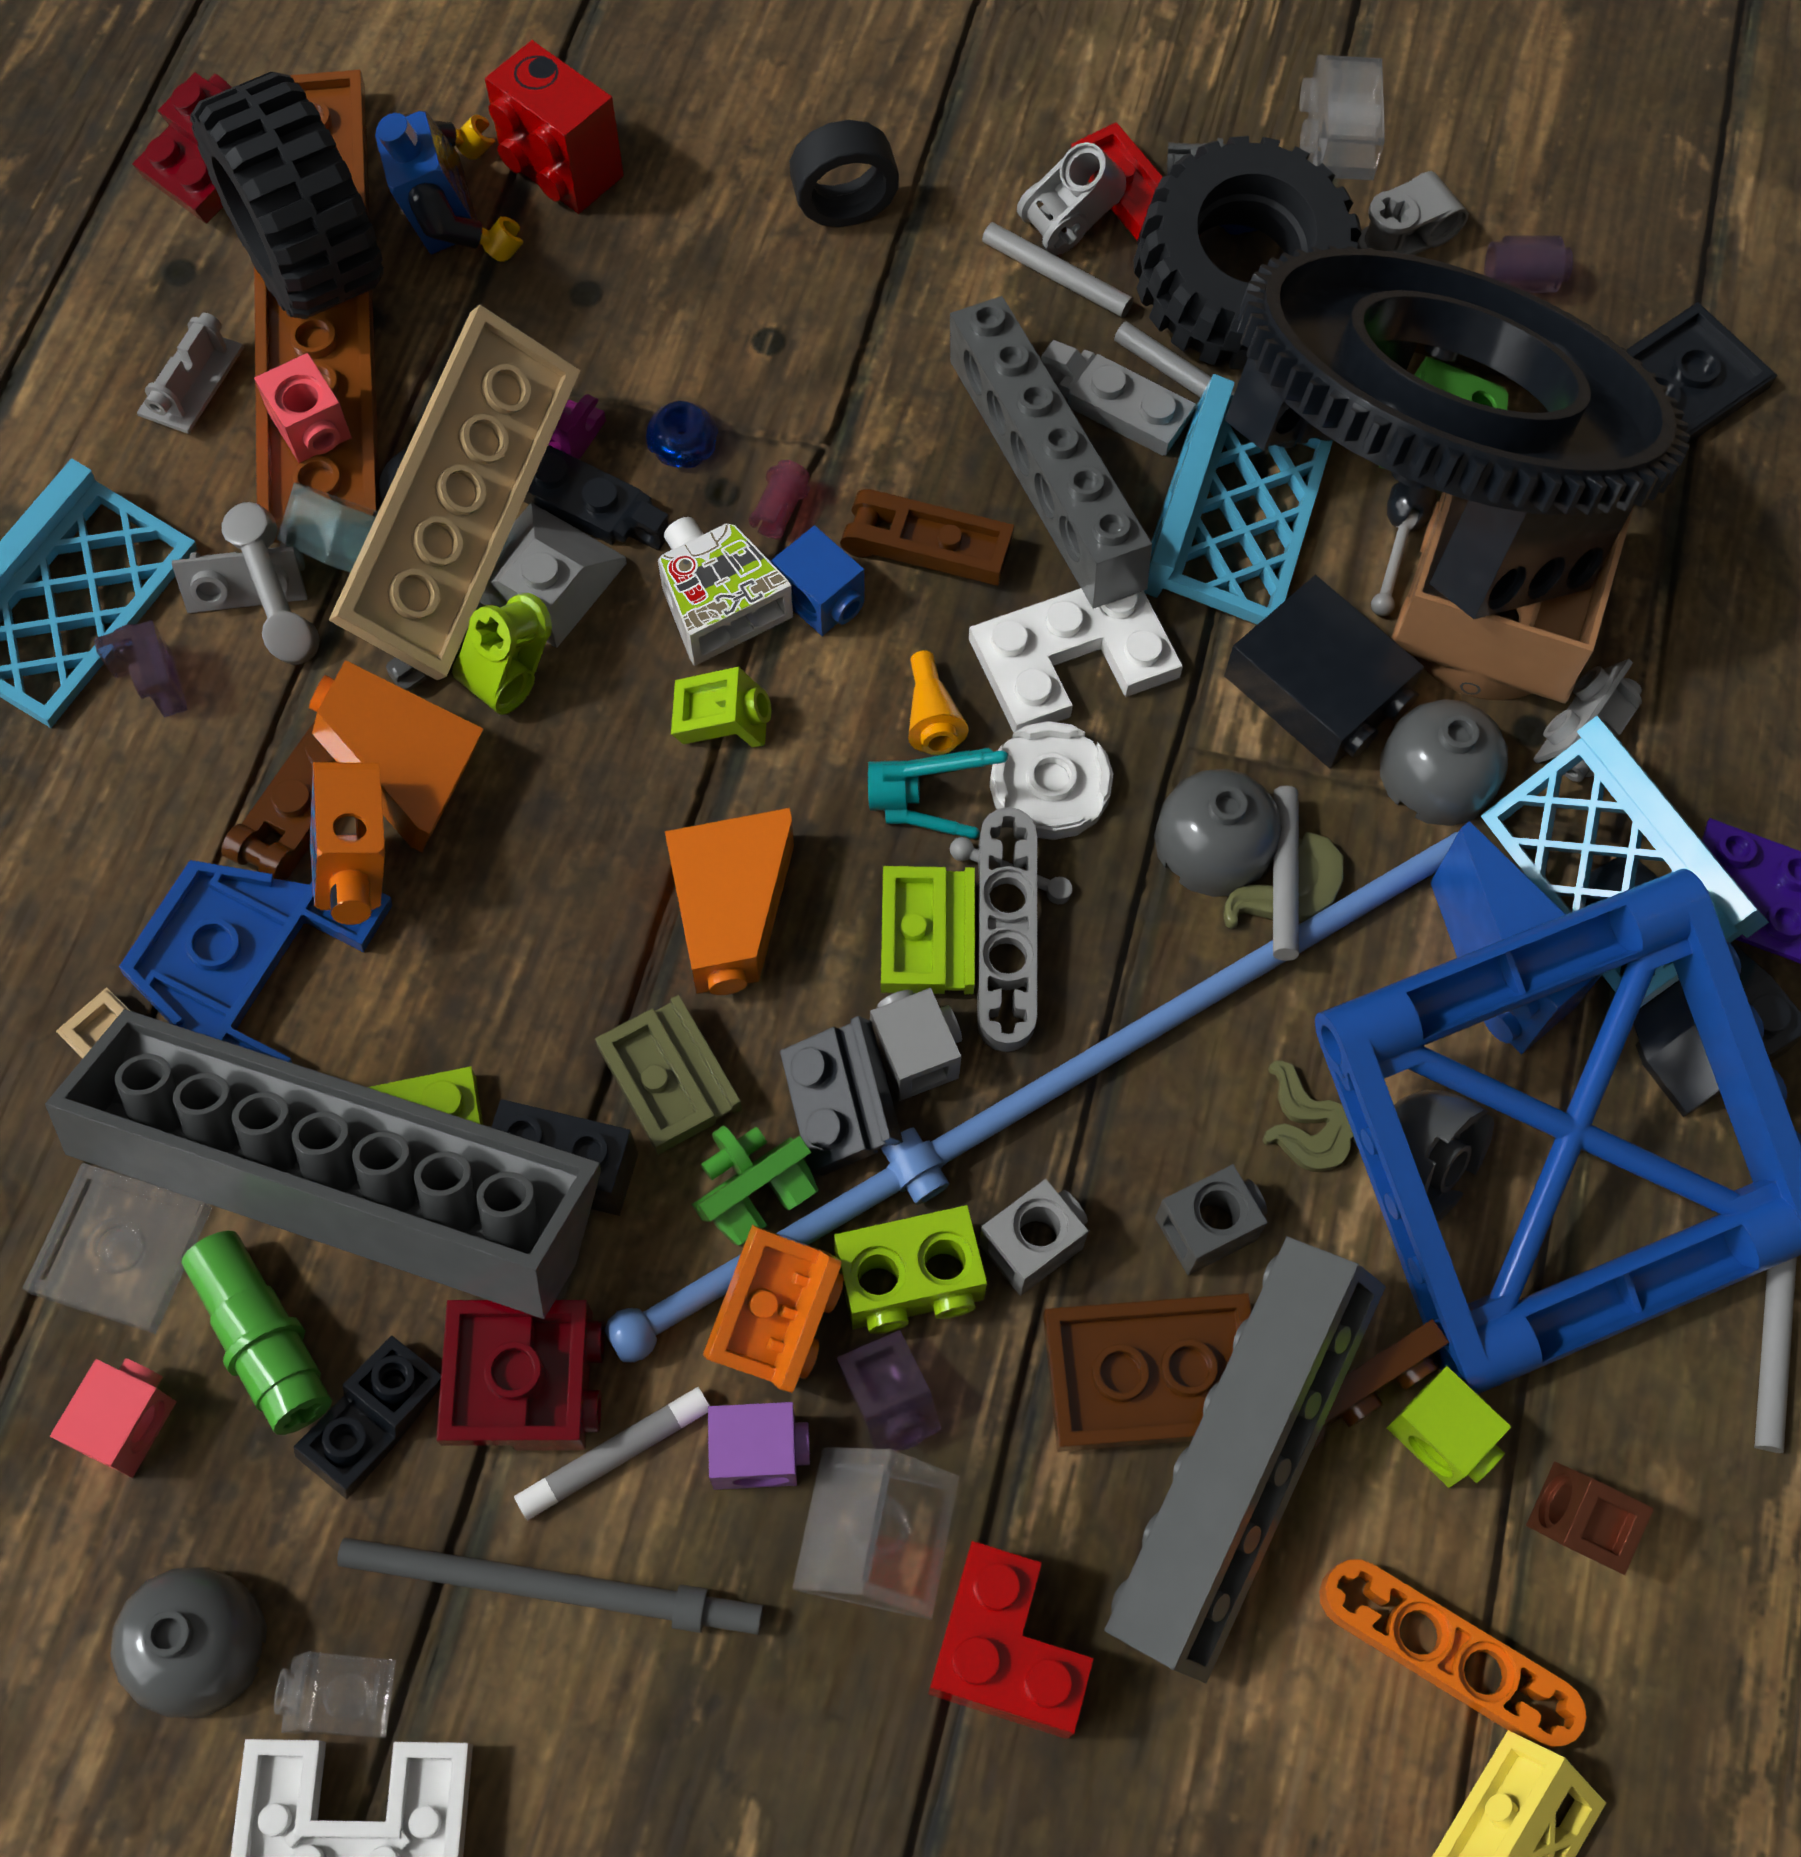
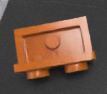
M752 1225L703 1353L705 1358L771 1381L778 1389L793 1393L798 1379H806L815 1364L819 1350V1341L814 1336L823 1312H832L839 1300L844 1281L843 1274L838 1273L842 1261L824 1250Z

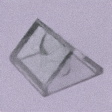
M823 1447L792 1589L932 1620L959 1476L892 1449Z

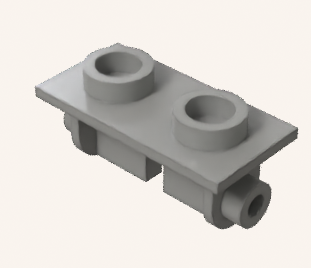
M202 313L200 317L190 319L187 324L189 330L178 345L177 352L173 357H170L155 382L149 383L145 388L147 398L137 411L139 417L187 434L191 432L244 349L243 344L222 337L219 332L222 328L221 322L209 313Z
M288 542L280 543V547L267 548L287 602L307 600V593L300 572L305 569L302 548L290 547ZM198 552L190 553L189 559L172 560L171 564L187 613L262 605L243 553L230 552L200 556Z
M1630 659L1605 669L1601 666L1594 667L1580 678L1573 689L1576 697L1568 709L1557 715L1544 730L1543 736L1546 738V741L1533 759L1536 763L1557 757L1578 741L1581 737L1576 731L1596 716L1608 726L1615 736L1622 733L1642 703L1640 696L1642 692L1641 686L1632 679L1623 678L1633 664ZM1584 760L1564 774L1565 777L1575 782H1581L1585 777L1594 775Z

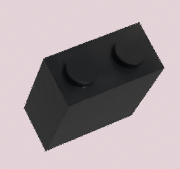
M1315 574L1233 645L1224 677L1331 769L1346 754H1349L1354 759L1363 753L1378 734L1376 727L1387 717L1395 722L1413 706L1419 696V693L1414 688L1424 666Z

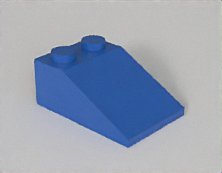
M1470 821L1460 828L1430 882L1457 958L1566 915ZM1602 974L1484 1021V1023L1497 1039L1504 1043H1510L1522 1055L1577 1007Z

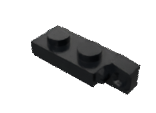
M550 445L547 446L523 502L527 504L532 502L566 523L610 545H613L616 540L625 542L628 537H631L659 551L666 541L664 533L669 526V516L653 506L652 498L642 492L641 489Z

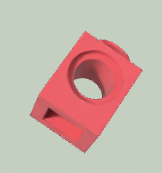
M308 353L254 377L269 416L298 463L315 455L327 453L338 444L352 438L339 401Z
M127 1358L124 1359L119 1370L95 1359L50 1437L133 1478L174 1408L176 1401L157 1388L163 1377L156 1372Z

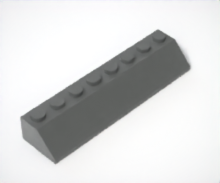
M126 1009L120 1013L45 1103L65 1155L545 1319L576 1266L601 1173L599 1162Z

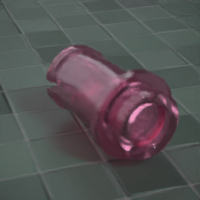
M781 460L777 466H772L768 469L765 477L768 484L754 512L749 517V523L752 528L757 527L760 520H763L757 532L773 539L783 537L785 527L799 499L807 497L810 491L808 483L809 473L804 467L790 460Z

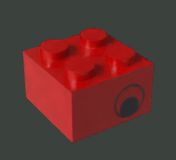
M533 40L485 77L490 101L489 113L494 121L499 143L497 151L501 160L511 171L515 173L522 172L537 183L548 198L555 202L560 200L579 214L624 176L613 98L607 92Z

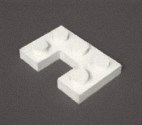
M1080 588L969 628V641L1013 733L1026 725L1046 721L1058 722L1071 717L1073 705L1053 667L1054 665L1101 649L1125 697L1180 678L1183 667L1144 591L1093 609Z
M245 1739L231 1857H463L472 1744L394 1742L386 1822L318 1821L326 1742L320 1740Z

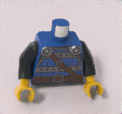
M418 111L413 114L404 115L392 113L380 120L376 128L375 137L388 187L430 254L455 244L474 249L481 244L492 258L504 262L510 259L523 244L522 239L515 237L520 231V226L514 220L501 216L490 230L482 228L481 221H478L475 215L460 156L454 148L456 146L466 158L475 160L496 142L495 139L482 135L490 123L481 115H473L460 129H455L452 122L433 120L427 111Z

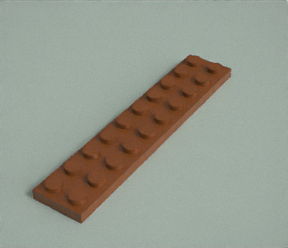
M361 70L289 75L305 91L307 99L314 104L326 129H329L343 161L346 162L350 170L352 180L362 197L370 221L365 84ZM254 267L255 377L308 353L339 401L352 437L338 444L327 453L315 455L298 463L269 416L255 382L257 504L268 510L276 521L277 534L273 543L368 534L380 510L372 290L307 319L290 317L286 311H283L275 296H272L263 278Z

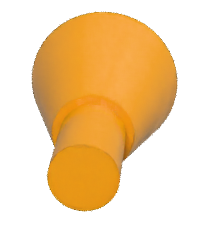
M926 650L918 651L910 659L915 687L908 741L918 751L931 755L946 754L954 750L965 740L969 731L968 725L945 686L939 680L933 653Z

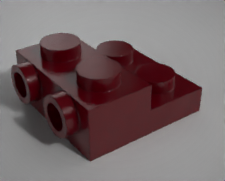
M194 72L173 91L171 97L157 110L169 126L159 137H156L148 144L146 150L132 165L144 179L207 224L223 208V205L198 149V142L191 127L193 124L190 120V115L199 101L232 87L216 73L206 80Z
M447 1300L436 1441L441 1446H513L516 1451L586 1450L587 1433H599L602 1416L601 1391L589 1390L590 1363H603L605 1351L604 1321H592L593 1312L587 1300H555L545 1319L490 1300Z

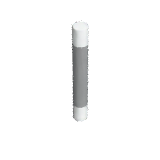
M694 1388L516 1494L514 1498L526 1520H530L707 1414L709 1404L700 1388Z

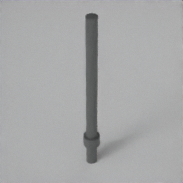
M346 1537L340 1544L337 1557L339 1567L672 1621V1629L701 1633L703 1627L707 1626L759 1635L763 1619L764 1605L710 1597L709 1589L683 1584L679 1585L677 1591Z

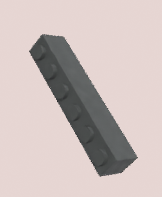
M1288 1236L1286 1237L1279 1254L1266 1267L1263 1276V1288L1249 1318L1239 1326L1235 1334L1233 1353L1220 1381L1211 1388L1205 1399L1203 1407L1204 1416L1192 1442L1176 1461L1173 1471V1483L1160 1511L1150 1519L1145 1528L1142 1539L1143 1547L1128 1579L1119 1586L1113 1597L1112 1614L1104 1629L1105 1632L1172 1670L1207 1683L1386 1288L1383 1283L1361 1265Z

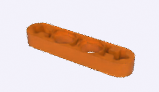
M1361 1559L1346 1560L1330 1569L1322 1579L1319 1590L1320 1604L1326 1616L1336 1625L1506 1730L1544 1748L1566 1746L1576 1741L1583 1732L1587 1718L1585 1704L1578 1691L1568 1682L1376 1565ZM1357 1576L1366 1582L1363 1594L1381 1607L1389 1603L1390 1594L1399 1600V1604L1385 1618L1382 1633L1373 1628V1624L1381 1618V1614L1365 1605L1357 1607L1352 1612L1343 1607L1346 1595L1337 1588L1339 1581L1347 1584ZM1417 1612L1427 1616L1433 1622L1437 1632V1641L1430 1653L1419 1655L1411 1652L1404 1646L1400 1638L1399 1627L1401 1620L1406 1614ZM1473 1652L1489 1654L1497 1661L1501 1669L1502 1679L1500 1686L1490 1695L1476 1692L1469 1686L1465 1678L1464 1666L1467 1658ZM1520 1674L1528 1680L1520 1688L1519 1691L1536 1701L1549 1699L1552 1695L1559 1700L1556 1705V1713L1565 1719L1563 1726L1548 1727L1543 1731L1538 1727L1541 1722V1714L1523 1701L1513 1703L1511 1713L1504 1708L1503 1705L1513 1696L1518 1688Z

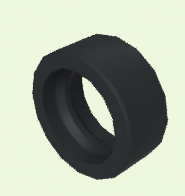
M843 120L828 123L815 129L796 145L789 160L790 177L798 206L808 219L823 226L845 227L869 220L877 216L892 202L899 189V172L891 145L883 131L868 122ZM852 163L872 165L861 177L848 183L833 186L817 183L827 172L841 165Z

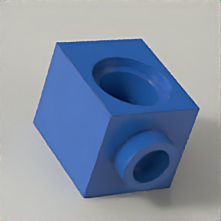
M815 525L771 560V563L791 584L793 611L821 636L826 634L836 624L843 625L851 621L862 608L865 601L864 568Z

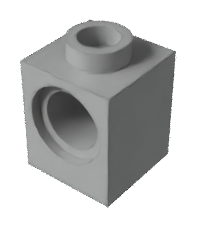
M1044 1179L982 1225L979 1245L1019 1296H1021L1083 1249L1089 1232L1084 1226L1088 1219L1080 1204L1068 1191L1062 1190L1057 1193L1048 1180ZM1029 1222H1042L1054 1231L1056 1240L1046 1246H1035L1023 1238L1020 1229Z

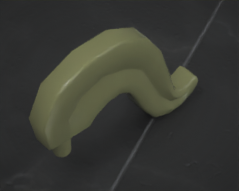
M1306 832L1303 839L1299 838V922H1303L1331 906L1344 881L1343 855L1329 838ZM1247 885L1235 889L1229 895L1224 906L1223 919L1226 927L1230 929L1236 928L1238 925V915L1242 914L1273 919V886Z

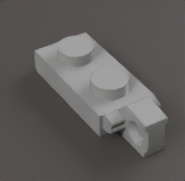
M1053 340L1041 356V361L1055 384L1059 387L1061 394L1068 399V405L1071 409L1162 456L1167 455L1194 415L1196 403L1099 354L1095 355L1094 352L1084 350L1080 354L1076 348Z

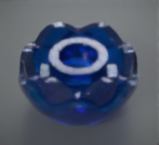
M674 401L663 405L654 413L647 426L646 442L648 449L655 453L663 464L672 467L694 468L712 455L718 428L712 415L702 406L691 401Z

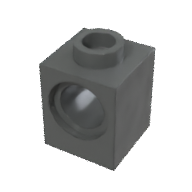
M1234 1164L1164 1198L1155 1216L1158 1225L1187 1276L1257 1241L1268 1223L1264 1217L1267 1215V1206L1260 1190L1252 1180L1246 1179L1243 1181ZM1209 1205L1221 1207L1229 1214L1232 1220V1227L1223 1230L1210 1227L1202 1219L1200 1208Z

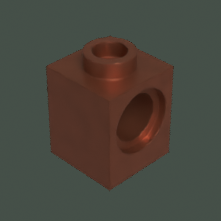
M1554 1461L1526 1526L1575 1552L1625 1575L1654 1508Z

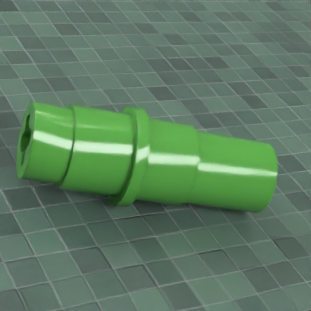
M236 1231L217 1232L195 1243L183 1256L182 1266L210 1315V1324L226 1352L223 1363L227 1371L232 1376L240 1377L255 1407L264 1413L274 1433L286 1435L309 1426L327 1412L331 1406L332 1399L320 1379L321 1372L303 1342L305 1335L303 1325L296 1317H289L274 1289L266 1284Z

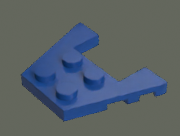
M190 860L119 965V968L123 975L170 1024L292 1063L291 1058L242 1034L236 1029L303 924H308L364 952L390 911L392 900L390 896L382 893L381 906L372 910L371 916L366 921L355 925H345L336 922L332 918L331 910H320L314 906L312 882L309 885L274 879L273 874Z

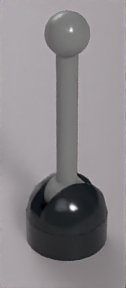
M1398 482L1391 488L1387 502V516L1391 524L1398 528L1381 591L1371 601V609L1378 616H1387L1394 610L1395 602L1392 592L1409 532L1418 531L1425 527L1434 511L1437 495L1429 487L1413 488Z

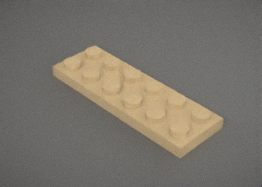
M482 305L473 309L466 320L329 621L435 680L447 677L469 627L470 617L479 604L581 370Z

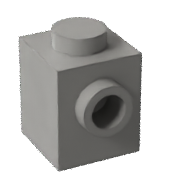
M931 988L915 994L911 990L893 993L881 1000L877 1005L878 1008L870 1010V1020L872 1021L881 1059L899 1101L959 1079L961 1054L956 1043L962 1041L960 1027L949 1005L939 1007Z

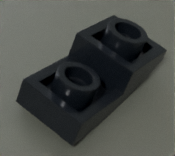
M391 1335L343 1384L344 1396L293 1446L295 1457L347 1500L393 1449L430 1402L441 1385V1374Z

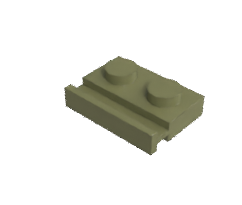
M679 995L671 998V1003L654 1011L652 1008L595 1038L600 1053L657 1155L715 1125L716 1120L731 1112L735 1114L742 1110L740 1099Z

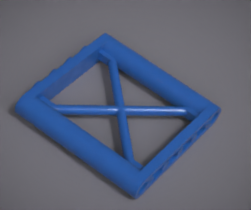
M1688 869L1676 870L1317 1013L1315 1016V1029L1321 1049L1423 1325L1433 1319L1449 1341L1435 1355L1441 1371L1448 1366L1477 1395L1801 1255V1135L1794 1129L1785 1104L1787 1099L1785 1083L1780 1074L1772 1067L1762 1041L1764 1036L1762 1020L1754 1007L1749 1004L1739 977L1741 963L1738 954L1725 939L1705 885L1695 873ZM1673 962L1753 1181V1183L1735 1191L1592 1125L1655 970ZM1627 964L1566 1112L1424 1047V1045ZM1407 1069L1555 1137L1491 1294L1468 1304L1384 1079ZM1581 1150L1719 1213V1215L1520 1299Z

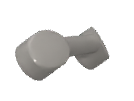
M239 503L224 516L222 534L225 540L242 550L267 616L262 630L264 644L272 655L283 662L293 665L306 663L318 651L320 643L319 634L316 627L310 621L291 612L267 548L272 545L276 538V521L268 510L257 503Z

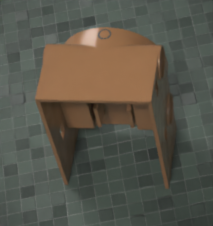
M1442 492L1429 521L1420 548L1422 554L1408 596L1401 608L1391 639L1410 655L1415 656L1418 662L1424 666V669L1436 680L1464 695L1486 700H1510L1535 694L1566 704L1578 676L1594 650L1633 508L1590 589L1516 608L1519 622L1494 614L1473 619L1429 584L1468 503L1466 499Z

